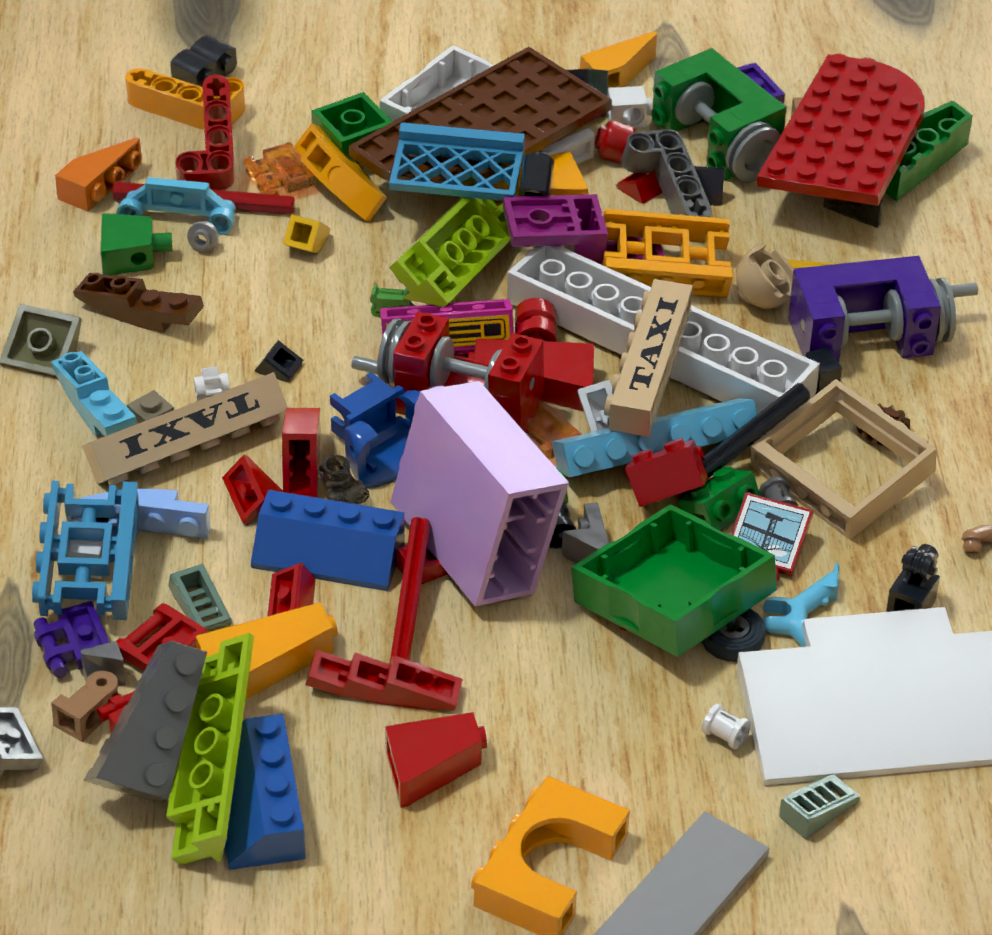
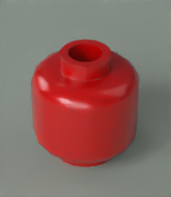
M610 120L605 126L600 125L596 134L594 148L598 149V155L601 158L621 163L629 135L636 132V129L630 125Z

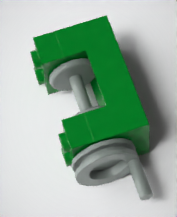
M713 48L655 71L653 110L651 112L652 120L662 129L678 132L704 121L709 125L706 165L708 167L725 168L724 181L735 176L745 182L757 180L758 173L785 129L787 107Z

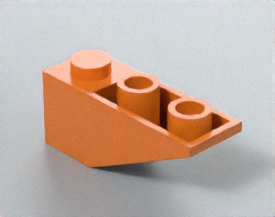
M133 138L73 159L55 175L58 200L88 212L113 189L115 182H122L142 164L140 139Z

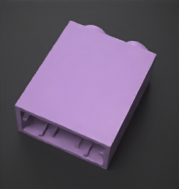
M478 381L447 387L436 386L420 391L414 407V416L404 453L400 459L399 471L390 503L397 511L404 512L405 521L409 526L411 519L417 516L427 518L430 521L427 548L439 560L442 567L476 607L535 593L569 482Z

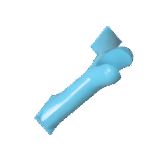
M836 563L834 570L795 598L770 597L765 600L763 605L765 612L786 615L765 617L763 619L765 631L770 634L790 635L802 647H807L802 631L803 619H807V614L820 605L828 606V600H837L839 564Z

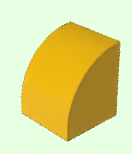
M291 214L283 245L318 253L324 246L331 228L320 221Z

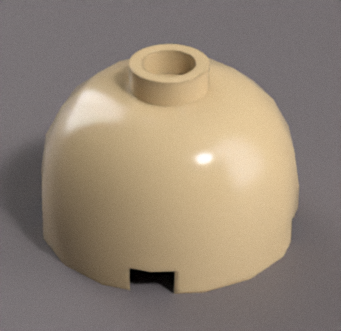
M756 244L738 263L736 282L739 288V295L745 302L764 309L780 307L790 300L793 268L778 251L774 250L770 253L764 250L767 245Z

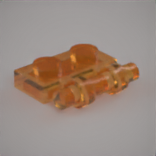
M291 142L264 149L263 158L255 160L252 156H249L243 162L247 175L251 180L257 182V189L262 194L279 195L277 188L284 187L287 193H292L316 185V176L300 160L302 158Z

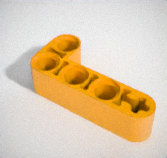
M135 68L126 73L127 100L129 105L204 130L202 87L144 68ZM227 77L226 79L230 84L233 125L245 112L244 82L239 78ZM214 96V100H220V96Z

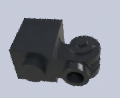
M922 544L920 547L912 546L903 555L901 560L903 564L902 571L889 589L886 612L927 609L933 606L936 601L940 576L936 575L939 554L933 546L929 544Z

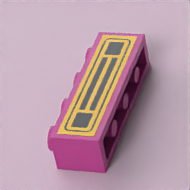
M510 299L448 303L445 307L419 305L380 308L382 338L387 326L393 319L399 318L404 322L412 321L418 311L449 318L450 338L454 344V351L458 354L474 352L476 339L508 340L511 333H514L513 309Z

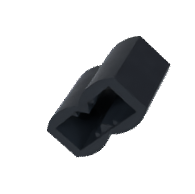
M205 35L198 39L190 49L182 50L171 60V77L202 87L203 81L210 75L216 74L225 77L232 73L237 66L236 48L211 35Z
M532 152L524 156L519 196H551L554 169L552 157L544 152Z

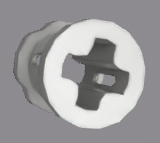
M716 703L705 717L702 731L707 735L714 734L729 742V747L737 750L749 734L751 721L747 718L739 719L724 711L725 708L722 705Z

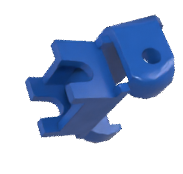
M370 372L366 374L367 385L343 399L336 393L330 395V405L344 419L343 421L337 416L332 417L331 431L345 441L346 460L358 486L363 488L379 487L397 479L400 459L404 453L414 416V407L420 391L408 390L404 393V388L400 386L392 388ZM397 397L406 403V418L396 417Z

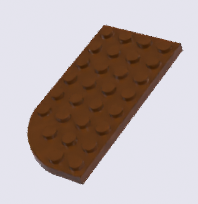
M528 46L349 146V156L380 178L390 181L399 142L401 122L525 134V155L532 152L541 151L612 109V99ZM404 154L409 160H412V159H414V158L420 156V155ZM435 157L440 163H443V162H445V161L451 159V158ZM466 160L471 166H474L482 162L475 160ZM428 161L417 166L422 173L434 168ZM497 163L502 169H505L513 165L506 163ZM459 164L448 169L454 176L465 171ZM490 167L479 172L485 179L496 174ZM408 171L399 176L398 179L411 180L416 176ZM439 174L430 180L433 183H443L447 179ZM473 177L461 182L464 186L478 184Z

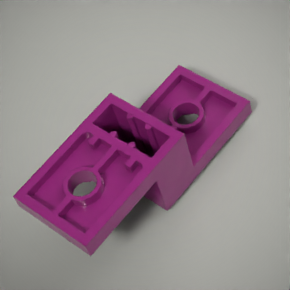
M597 194L503 197V211L512 247L564 245L565 249L601 265L605 251L617 252V241L607 240L608 232ZM626 236L627 241L642 242V237ZM652 244V255L664 256L661 244ZM627 254V259L643 260V255Z

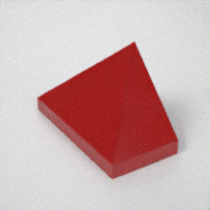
M243 455L222 477L242 523L246 525L259 514L268 490L283 491L246 455Z

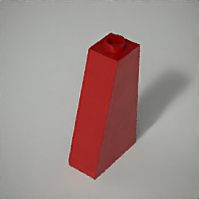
M476 339L475 352H469L468 358L489 363L497 350L503 349L507 340ZM544 341V402L584 412L577 390L593 385L594 343Z

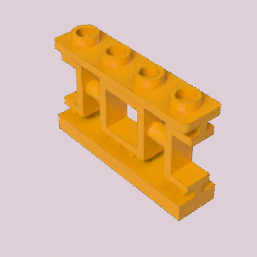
M605 209L603 218L608 232L607 240L617 241V252L605 251L602 261L603 266L649 287L652 286L654 279L693 285L692 295L728 297L733 279V268L731 267V262L715 260V249H727L730 233H728L730 227L729 219ZM626 236L642 237V242L627 241ZM689 242L704 243L705 247L689 246ZM652 244L680 246V257L652 255ZM627 254L643 255V260L627 259ZM690 259L705 260V265L690 264Z

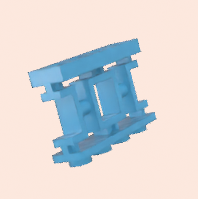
M52 480L50 493H44L43 513L48 514L47 522L40 523L39 539L40 543H44L43 552L37 551L36 573H40L39 582L34 581L32 586V602L38 603L40 616H48L49 610H54V614H62L63 599L97 600L98 615L105 616L106 612H112L113 620L128 619L139 510L137 482L123 481L122 490L117 489L116 485H109L108 499L75 498L74 484H67L66 488H60L59 481ZM61 503H64L66 516L82 517V522L62 521L61 535H58ZM117 505H121L118 534L114 536L113 524L96 523V517L116 518ZM70 540L103 541L102 557H68ZM54 561H57L59 575H75V581H55L54 594H51ZM111 563H114L111 596H107L106 582H89L90 576H109Z

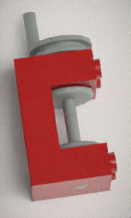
M419 311L412 321L404 322L402 319L396 318L389 323L380 344L377 361L354 356L351 364L352 369L377 374L387 384L391 383L392 386L403 387L404 393L408 390L423 391L436 386L447 387L480 381L525 433H527L544 402V340L511 333L503 349L497 350L489 363L454 355V344L449 332V318ZM397 397L396 413L406 415V403Z

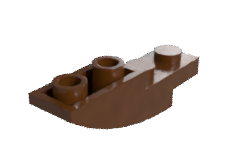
M89 273L73 291L77 299L109 317L158 332H165L171 324L189 326L204 307L201 296L146 290L143 279L126 276Z

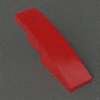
M316 649L305 685L340 696L377 704L415 709L455 710L463 679L395 655L390 664L356 652L352 660L349 661Z

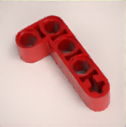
M215 74L207 77L202 85L205 150L186 151L179 154L175 161L176 180L209 183V189L223 190L231 187L235 179L230 84L224 76ZM214 96H220V100H214Z

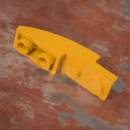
M313 123L309 125L294 146L302 156L300 160L334 195L360 217L369 222L387 197L357 163L350 161L319 126Z

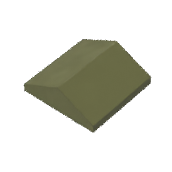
M20 304L0 357V365L57 378L51 361L62 358L66 353L77 351L82 322L81 317Z

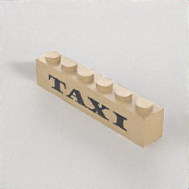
M654 279L650 292L644 291L641 305L643 312L637 311L634 323V331L636 332L629 333L627 342L628 353L623 352L620 360L619 371L621 374H615L612 384L613 396L608 395L606 398L604 415L609 416V430L645 437L650 436L691 313L693 285Z
M273 372L91 441L82 447L97 484L108 481L109 485H115L128 480L127 472L139 469L140 474L159 468L158 460L169 457L172 463L190 456L189 448L200 445L203 451L221 444L220 436L230 433L232 439L247 434L251 432L249 428L251 424L260 421L261 426L265 427L281 420L279 414L285 412L288 406Z

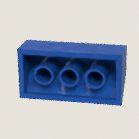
M268 490L258 516L251 568L278 572L298 563H303L315 579L388 591L396 569V549L404 546L405 514L400 511Z
M283 714L246 718L242 722L225 843L228 870L306 859L304 826Z

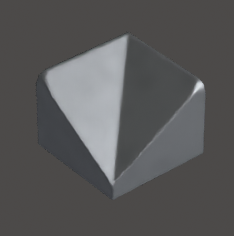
M116 641L80 650L85 681L94 672L109 671L117 677L118 686L126 685L124 661Z

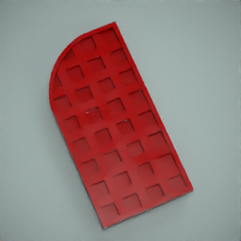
M828 54L758 173L757 187L878 206L924 118L925 100L922 90L907 74L892 66L877 62L872 58L860 59L847 57L844 54Z

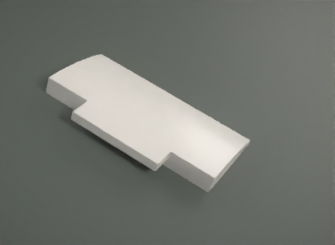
M945 607L803 619L802 631L807 647L738 653L736 672L747 717L751 721L750 730L764 786L818 781L831 774H834L839 779L992 765V631L953 634Z

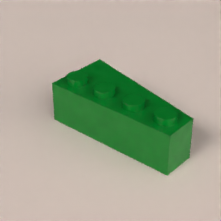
M953 100L925 112L924 118L885 193L897 202L967 146L973 115Z

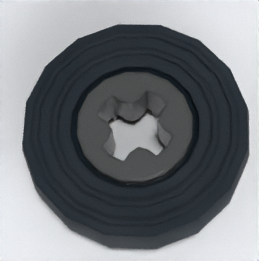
M750 608L701 642L706 651L714 657L725 661L737 662L739 652L761 650L765 641V624L760 615Z

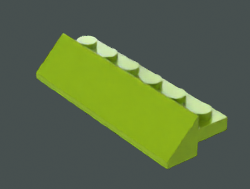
M461 197L389 267L398 281L409 290L402 299L445 307L510 241L503 203L497 207L490 199Z
M251 633L220 642L219 653L207 656L204 662L170 790L166 818L176 824L171 859L180 865L212 857L220 863L222 860L227 838L254 636Z

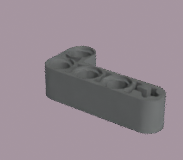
M664 129L635 132L629 135L621 158L622 166L632 173L654 172L671 214L710 217L712 212L711 206L680 134L673 130Z

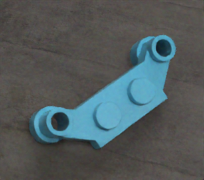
M148 177L145 185L135 191H130L126 198L120 202L116 214L142 216L144 211L152 210L208 216V222L216 227L218 234L225 235L231 231L235 222L234 213L236 207L233 202L223 200L209 189V183Z

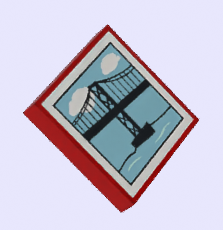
M746 492L731 535L774 554L776 568H778L779 573L793 577L813 518V510Z

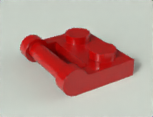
M161 603L153 610V615L126 638H119L116 642L123 661H128L144 672L158 645L175 641L197 648L196 636L208 633L205 627L171 606ZM161 626H164V627L161 628L157 633H155L151 638H149L146 642H144L140 647H137V646L140 645L144 640H146L150 635H152L156 630H158Z

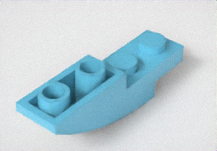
M82 351L69 352L64 354L62 358L51 361L52 368L65 393L95 436L102 434L107 436L137 424L136 416L109 389L107 377Z

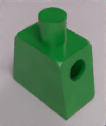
M102 213L100 252L103 275L151 270L154 267V252L173 251L172 233H154L153 219L151 217Z

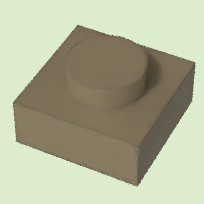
M155 390L127 404V408L136 416L138 424L174 410V407Z

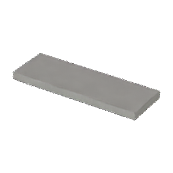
M704 811L594 935H701L765 861L769 854V847Z

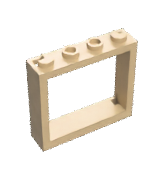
M837 379L750 446L752 469L767 480L772 477H783L790 485L789 494L793 499L807 509L813 510L816 516L849 540H852L936 471V448L930 445L928 440L917 436L904 423L894 420L884 413L878 405L871 404L861 397L856 390L848 388ZM836 412L909 462V464L855 507L783 455Z

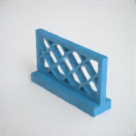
M401 122L398 147L389 181V190L503 201V197H515L521 165H523V158L525 156V134ZM404 154H412V155H420V156H418V157H416V158H414V159H412V160H409ZM435 157H443V158H451V159H449V160H447V161H445V162H443V163H440ZM466 160H475L482 162L474 166H471ZM428 161L434 168L422 173L417 166ZM497 163H506L513 165L505 169H502ZM459 164L465 171L456 176L452 175L448 169ZM490 167L496 174L487 179L479 174V172ZM408 171L416 176L411 180L398 179L399 176ZM439 174L447 179L443 183H433L430 180ZM470 177H473L478 182L474 186H464L461 183ZM504 180L510 187L509 190L495 189L492 185Z

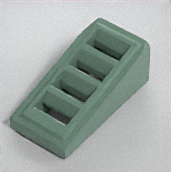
M203 563L170 574L168 587L188 618L205 627L208 632L232 624V619ZM195 586L199 587V589L191 592L186 590ZM202 595L205 596L204 599L195 602L191 600ZM209 604H210L211 607H212V608H209V609H206V610H203V611H200V612H197V610H196L197 608H200V607H203V606H206V605H209ZM214 614L218 616V618L206 622L201 620Z
M831 774L783 798L780 803L779 817L807 839L859 802L860 795L834 774ZM833 788V789H834L835 791H837L842 797H838V796H837L834 792H832L830 789ZM822 795H826L832 802L829 803ZM813 801H816L821 807H818ZM807 807L811 812L806 811L804 808Z

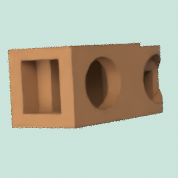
M97 671L90 674L86 679L85 686L83 685L70 698L60 694L51 702L53 726L83 742L103 723L97 714V709L108 704V699L118 695L117 677L109 671Z

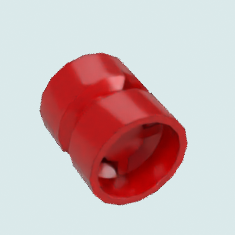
M529 298L518 304L515 309V334L548 342H557L556 309L552 303L542 298Z

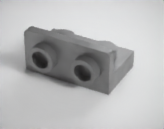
M0 707V779L4 770H38L43 757L18 707Z

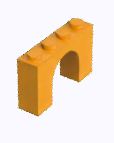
M547 775L539 788L534 787L531 790L523 812L521 814L516 813L509 824L508 833L503 841H496L485 867H479L474 873L471 881V888L474 889V907L537 935H563L576 916L577 891L537 874L528 867L524 858L529 852L541 845L567 843L611 861L628 836L630 810Z

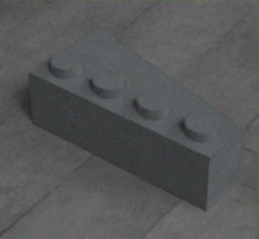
M175 641L158 645L135 687V692L128 704L124 706L110 737L105 740L99 751L100 755L93 767L89 769L83 781L154 802L169 798L207 651Z

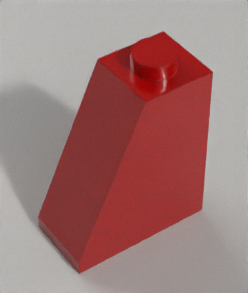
M286 408L282 430L283 492L318 497L321 442L320 408Z
M474 712L385 726L386 755L400 808L408 807L481 765L482 749L487 748V736L484 726L478 727Z

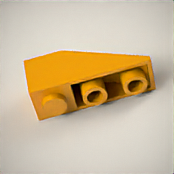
M653 31L580 55V69L608 70V88L625 87L656 57L657 32Z

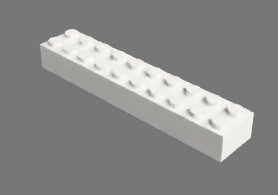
M536 246L508 271L507 299H510L511 304L515 306L529 298L548 300L556 309V325L622 355L623 352L628 353L627 342L629 333L636 332L634 331V323L637 311L643 312L641 305L644 291L650 292L651 287L561 246ZM691 306V313L669 377L722 402L738 398L754 399L758 414L797 383H802L808 389L811 399L816 394L820 363Z

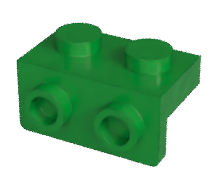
M723 467L713 473V477L707 480L703 486L689 490L687 494L678 499L680 509L688 513L704 515L706 522L720 531L737 519L746 492L760 496L753 471Z

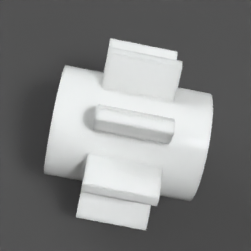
M218 366L202 368V376L194 377L197 401L230 389L228 374H219Z

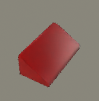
M654 172L632 173L616 184L618 190L640 203H646L662 193Z
M298 563L272 574L267 617L313 604L315 577L303 563Z

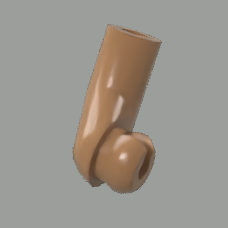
M979 525L965 531L961 538L964 541L963 550L967 553H979L982 549L981 542L992 543V525Z

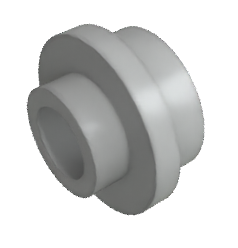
M201 221L194 223L189 228L187 239L195 250L209 252L216 247L219 235L212 223ZM198 235H203L206 241L201 240Z

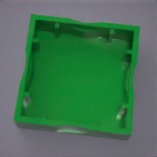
M671 504L636 525L624 537L606 544L571 567L574 602L677 657L777 591L774 554L739 537L721 532L706 521Z

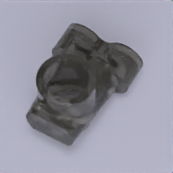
M331 455L319 467L318 473L327 490L326 499L362 504L369 498L370 493L361 480L356 481L351 475L350 461L346 457Z

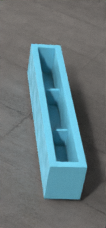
M738 398L656 417L649 437L611 431L608 428L552 441L556 466L565 476L572 477L628 464L630 461H633L632 455L647 449H651L652 454L665 450L664 444L679 438H683L684 442L694 440L696 446L722 442L757 415L755 400Z

